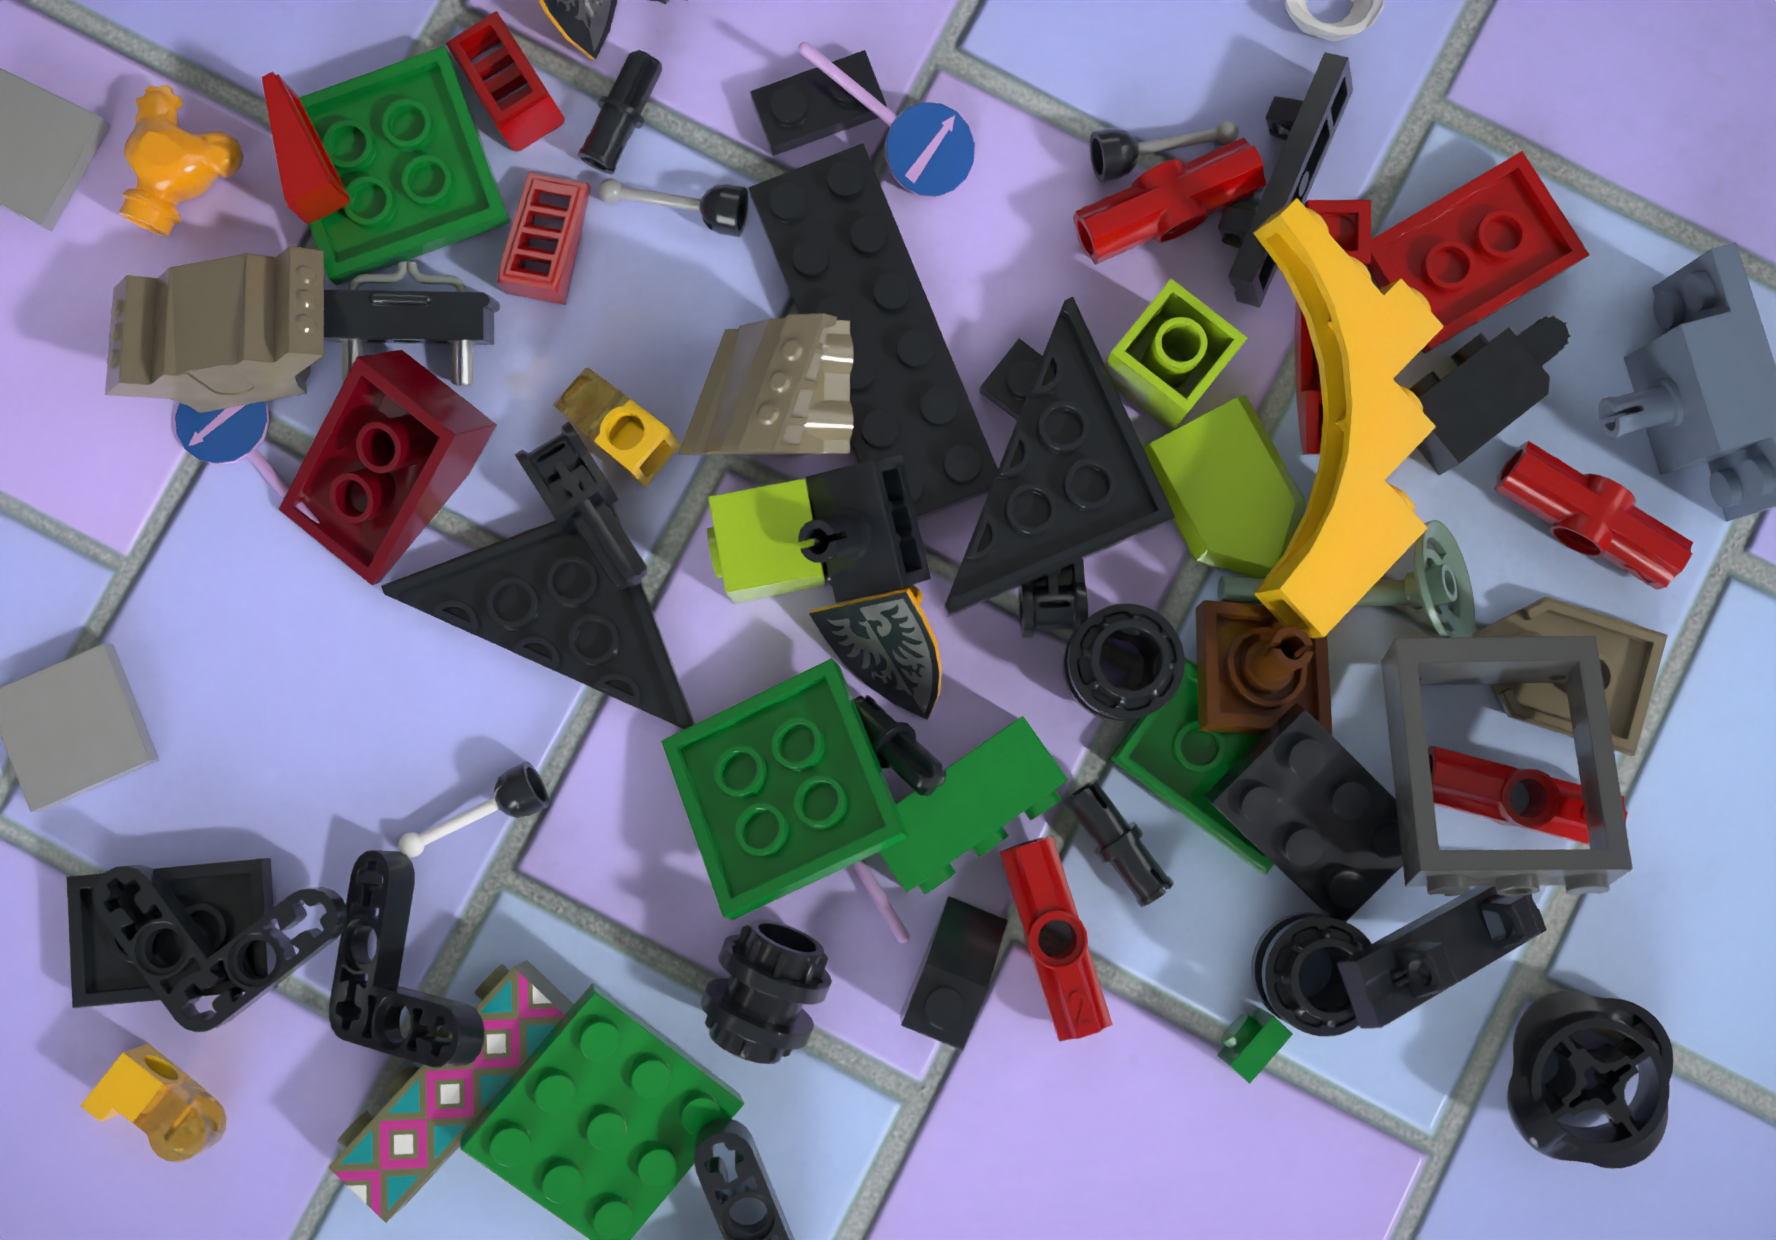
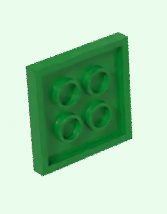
M445 46L299 97L351 198L349 199V205L313 223H309L318 250L324 251V268L327 277L336 286L351 281L358 275L379 271L398 264V262L407 261L511 223L452 57Z
M832 658L661 740L722 916L727 919L734 920L909 838L841 668Z
M592 983L461 1136L460 1148L464 1153L589 1240H631L694 1165L695 1141L703 1126L717 1119H732L742 1108L744 1101L740 1093Z

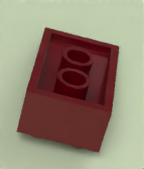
M403 350L357 356L278 510L373 586L382 581L467 478L497 424ZM303 502L320 523L309 518L296 505Z

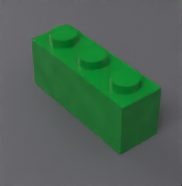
M1024 716L1019 717L944 769L947 775L946 781L942 786L937 787L932 795L922 796L914 790L895 803L909 838L879 853L906 893L916 886H919L924 895L929 893L956 873L950 864L969 849H972L977 857L982 856L1009 836L1003 827L1022 812H1025L1029 820H1033L1062 799L1056 789L1067 782L1068 779Z

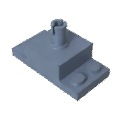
M1735 242L1710 249L1652 287L1655 295L1653 302L1655 318L1658 324L1666 330V333L1624 357L1634 392L1617 397L1603 398L1598 407L1599 420L1623 413L1626 414L1616 418L1615 422L1602 425L1603 431L1610 438H1618L1623 434L1646 429L1660 475L1708 463L1711 472L1709 480L1711 495L1716 504L1722 508L1726 522L1776 507V364L1737 243Z

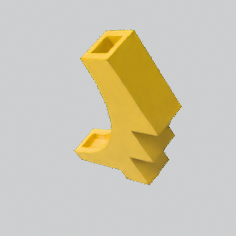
M1296 198L1271 215L1253 234L1284 274L1306 319L1320 374L1323 406L1320 458L1306 511L1284 555L1255 590L1254 595L1284 627L1293 626L1300 628L1310 638L1325 637L1428 528L1414 513L1415 506L1409 496L1401 489L1389 485L1385 479L1436 427L1422 412L1423 406L1418 397L1409 389L1398 385L1393 378L1444 326L1432 314L1427 299L1416 289L1408 287L1402 279L1378 289L1372 283L1370 272L1365 265L1356 258L1348 256L1331 237L1328 226L1323 218L1315 211L1306 208Z

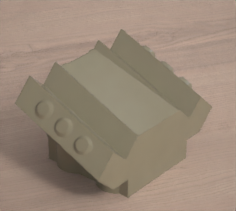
M289 246L277 257L246 253L169 267L158 278L126 275L113 288L105 395L170 399L188 405L199 413L307 394L306 380L311 371V364L324 356V251Z
M824 313L787 315L786 318L766 319L740 325L739 329H725L678 454H850V439L853 431V410L850 402V372L854 355L853 342L850 335V321L837 320V317Z

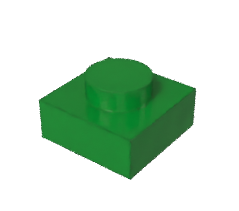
M1258 1008L1252 1016L1248 1012L1241 1014L1227 1028L1221 1039L1226 1046L1217 1056L1250 1084L1293 1033L1273 1015Z

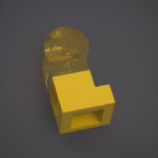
M587 367L582 370L553 404L556 410L644 487L650 483L681 446L680 442L666 425Z
M149 1043L122 1052L80 1105L100 1122L122 1114L148 1135L152 1150L158 1157L168 1162H182L210 1149L221 1140L226 1130V1114L218 1100Z

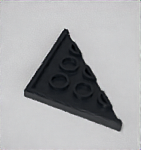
M1074 297L1064 300L943 608L947 617L1167 524L1175 518Z
M612 504L609 508L621 525L615 506ZM555 520L381 585L386 596L675 726L686 729L695 724L642 579L640 580L641 583L633 588L628 587L619 590L613 587L576 527L564 533Z

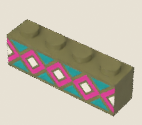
M528 960L513 966L511 970H508L501 964L474 992L482 1000L475 1009L482 1017L484 1025V1043L475 1061L465 1066L453 1067L422 1065L419 1068L413 1062L409 1063L383 1090L391 1100L379 1113L373 1117L368 1111H365L337 1140L344 1150L328 1168L385 1223L408 1204L460 1147L461 1136L574 1005ZM442 1026L435 1036L452 1038V1033L447 1032L445 1026Z

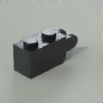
M1554 315L1550 318L1545 316L1517 336L1508 327L1491 341H1488L1480 333L1450 356L1457 365L1450 373L1440 379L1432 370L1409 388L1422 403V412L1436 426L1416 448L1438 475L1462 463L1548 395L1550 376L1542 366L1569 343L1568 338L1571 335L1568 333L1567 322H1562L1555 318Z

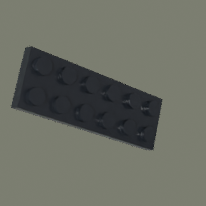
M864 143L748 187L750 197L797 313H824L837 317V320L850 321V335L854 352L853 365L850 372V402L853 410V431L850 444L858 463L901 454L917 520L989 492L998 468Z

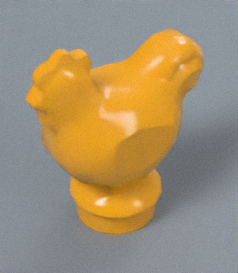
M162 85L160 87L149 86L145 90L144 96L137 98L135 101L139 108L134 118L136 126L129 135L124 150V156L137 176V186L135 189H127L123 192L122 197L125 200L119 210V214L150 232L163 237H169L174 224H180L181 215L176 209L178 203L202 195L218 177L227 178L237 172L243 163L244 154L237 139L226 133L214 131L191 134L179 128L177 124V110L182 106L181 98L174 94L173 89L169 85Z

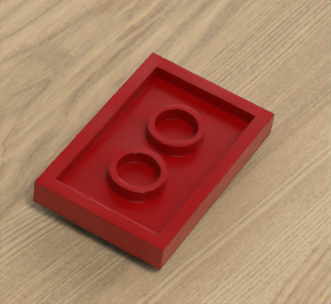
M1521 151L1371 239V264L1368 265V268L1381 288L1402 279L1408 287L1419 291L1429 302L1432 314L1444 327L1423 347L1421 351L1425 355L1577 265L1590 254L1524 152Z

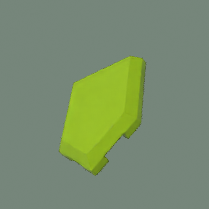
M1245 394L1158 438L1143 448L1175 515L1172 521L1194 561L1219 570L1222 568L1251 578L1265 579L1284 555L1302 519L1306 501Z

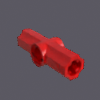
M1241 138L1184 164L1180 159L1161 163L1134 180L1131 187L1075 211L1073 221L1076 226L1078 240L1086 256H1089L1096 265L1155 238L1158 243L1176 239L1197 228L1208 218V215L1262 192L1267 185L1264 177L1263 161L1255 145H1251L1245 138Z
M1530 441L1520 445L1496 478L1497 482L1494 490L1552 525L1550 528L1551 534L1559 542L1586 556L1604 557L1656 590L1666 588L1683 571L1693 554L1691 552L1693 542L1635 507V496L1627 488L1601 475L1591 473L1583 475Z
M1436 746L1428 747L1434 805L1491 819L1500 825L1517 826L1590 846L1580 784L1550 777L1538 769H1519ZM1518 781L1526 787L1529 794V803L1520 815L1512 808L1510 802V792ZM1621 796L1626 823L1628 812L1625 810L1624 796Z
M1053 835L1033 839L999 851L1023 928L1024 941L1031 954L1058 1041L1080 1039L1098 1033L1104 1028L1113 1025L1088 948L1087 931L1079 919ZM1051 920L1066 921L1071 928L1072 937L1070 944L1064 951L1058 954L1045 953L1039 946L1038 936L1040 930Z

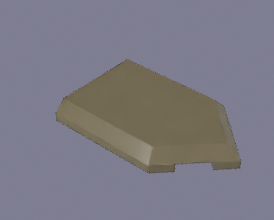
M1543 597L1472 635V637L1596 636L1614 751L1635 756L1668 637L1667 634L1549 597ZM1566 683L1490 684L1509 718L1574 738Z

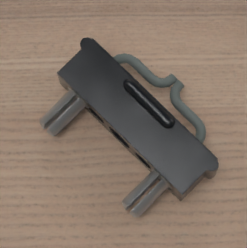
M398 262V269L393 274H362L351 281L348 290H324V339L342 343L343 383L357 356H364V343L451 344V383L456 386L463 385L466 387L473 384L474 345H494V312L499 311L500 303L484 292H467L462 280L456 276L425 275L418 271L416 262ZM408 269L412 279L418 283L453 285L457 292L358 290V288L364 283L390 284L398 282L404 278Z

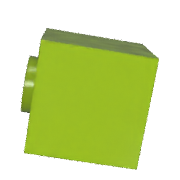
M1171 278L1112 350L1105 366L1116 390L1172 432L1248 338Z
M805 478L708 496L714 526L707 528L712 565L716 578L723 577L725 592L733 603L826 586L822 563H814L808 560L800 550L813 546V539L798 542L800 529L805 523L813 520Z

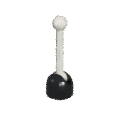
M524 761L508 769L498 777L494 787V798L420 834L415 832L404 834L399 840V851L406 854L409 858L417 857L423 852L425 845L497 810L515 818L535 814L549 806L545 785L532 764Z

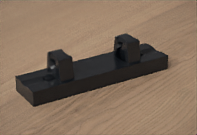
M1324 52L1304 100L1275 96L1266 114L1269 134L1286 140V143L1256 211L1227 206L1218 225L1222 242L1239 248V252L1228 275L1231 285L1235 288L1234 294L1237 302L1258 308L1261 307L1278 266L1253 233L1271 215L1296 198L1303 205L1305 204L1353 92L1349 57Z
M1476 886L1469 893L1456 897L1337 962L1360 1028H1382L1530 941L1547 929L1540 910L1533 901L1532 894L1503 896L1497 894L1496 886Z

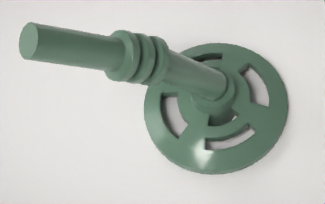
M1438 520L1425 522L1424 524L1428 528L1415 543L1414 571L1406 573L1405 580L1377 581L1353 607L1411 605L1416 610L1423 608L1430 623L1441 638L1472 637L1475 625L1474 597L1469 573L1461 550L1450 530ZM1427 541L1433 545L1437 553L1433 549L1427 548ZM1222 576L1218 582V600L1234 603L1263 604L1254 595V592L1264 579ZM1449 602H1453V613L1448 609Z

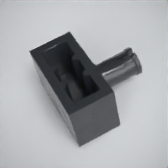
M901 454L872 459L806 477L813 520L805 523L800 529L798 542L813 539V546L800 550L808 560L814 563H823L824 575L827 582L833 588L836 603L902 589L931 579Z

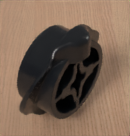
M1567 990L1552 992L1534 1001L1520 1018L1513 1040L1514 1060L1507 1091V1104L1511 1120L1518 1133L1536 1151L1562 1161H1578L1603 1168L1618 1169L1630 1167L1645 1160L1654 1152L1662 1140L1668 1121L1669 1081L1673 1071L1674 1059L1669 1036L1662 1024L1643 1007L1619 998H1602ZM1602 1028L1619 1032L1623 1040L1614 1046L1605 1043L1596 1049H1585L1575 1041L1571 1034L1586 1029ZM1554 1050L1558 1058V1070L1556 1075L1545 1084L1547 1091L1542 1094L1541 1078L1543 1067L1549 1054ZM1593 1067L1596 1069L1593 1075L1598 1084L1588 1090L1586 1088L1588 1082L1583 1073ZM1639 1073L1635 1095L1631 1103L1627 1105L1624 1096L1626 1084L1634 1075ZM1586 1109H1598L1607 1117L1609 1122L1592 1127H1576L1564 1124L1556 1119L1568 1111L1575 1116Z

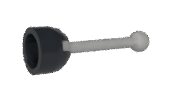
M1223 120L1214 129L1139 143L1126 130L1110 128L1094 131L1090 137L1091 163L1098 181L1119 179L1130 174L1137 163L1139 155L1214 141L1221 145H1228L1236 141L1239 131L1233 121Z
M614 178L603 180L599 186V195L607 203H616L620 199L699 211L706 226L711 231L722 235L740 237L745 227L748 212V191L743 186L730 184L715 185L708 189L701 199L624 187Z

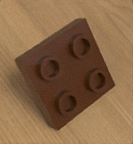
M1203 600L1196 607L1199 731L1264 735L1295 703H1298L1330 734H1333L1327 635L1320 638H1310L1300 628L1293 626L1284 627L1265 605Z

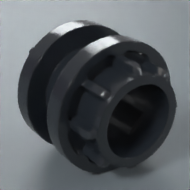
M1116 604L1095 612L1080 625L1078 630L1076 629L1072 633L1063 654V676L1070 694L1084 710L1101 719L1128 721L1152 714L1170 701L1182 681L1185 657L1177 632L1162 615L1150 608L1137 604ZM1115 638L1129 641L1141 653L1144 661L1143 678L1134 691L1125 687H1115L1103 675L1099 661L1101 658V646L1105 639Z
M1309 912L1285 916L1268 927L1255 946L1251 961V975L1255 991L1263 1005L1274 1016L1304 1033L1324 1037L1347 1033L1357 1028L1359 1023L1337 962L1372 943L1359 929L1336 918ZM1323 948L1329 954L1331 960L1330 979L1319 993L1306 997L1302 994L1299 986L1300 968L1304 960L1312 952Z
M755 920L751 925L743 926L739 935H732L725 939L718 960L731 976L730 978L714 979L707 984L701 999V1007L707 1014L705 1025L709 1029V1036L719 1047L751 1062L774 1064L779 1062L782 1056H789L792 1050L806 1046L814 1028V1023L802 1006L803 1004L823 1002L831 986L832 979L825 970L828 962L827 955L824 954V949L818 941L791 926L770 920Z

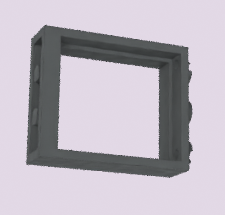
M1596 636L1394 639L1381 660L1405 886H1427V893L1429 895L1445 894V896L1469 893L1470 886H1496L1497 894L1503 896L1534 894L1540 891V886L1565 885L1567 894L1579 896L1585 893L1601 894L1610 891L1609 885L1630 872L1633 867ZM1566 683L1590 849L1439 850L1420 685Z

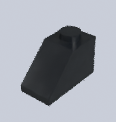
M948 895L901 1011V1026L963 1051L987 992L1008 920Z

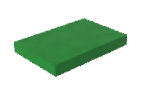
M1185 658L1183 678L1174 696L1156 712L1138 718L1108 760L1261 874L1267 875L1274 865L1269 858L1204 797L1263 735L1199 731L1197 666Z

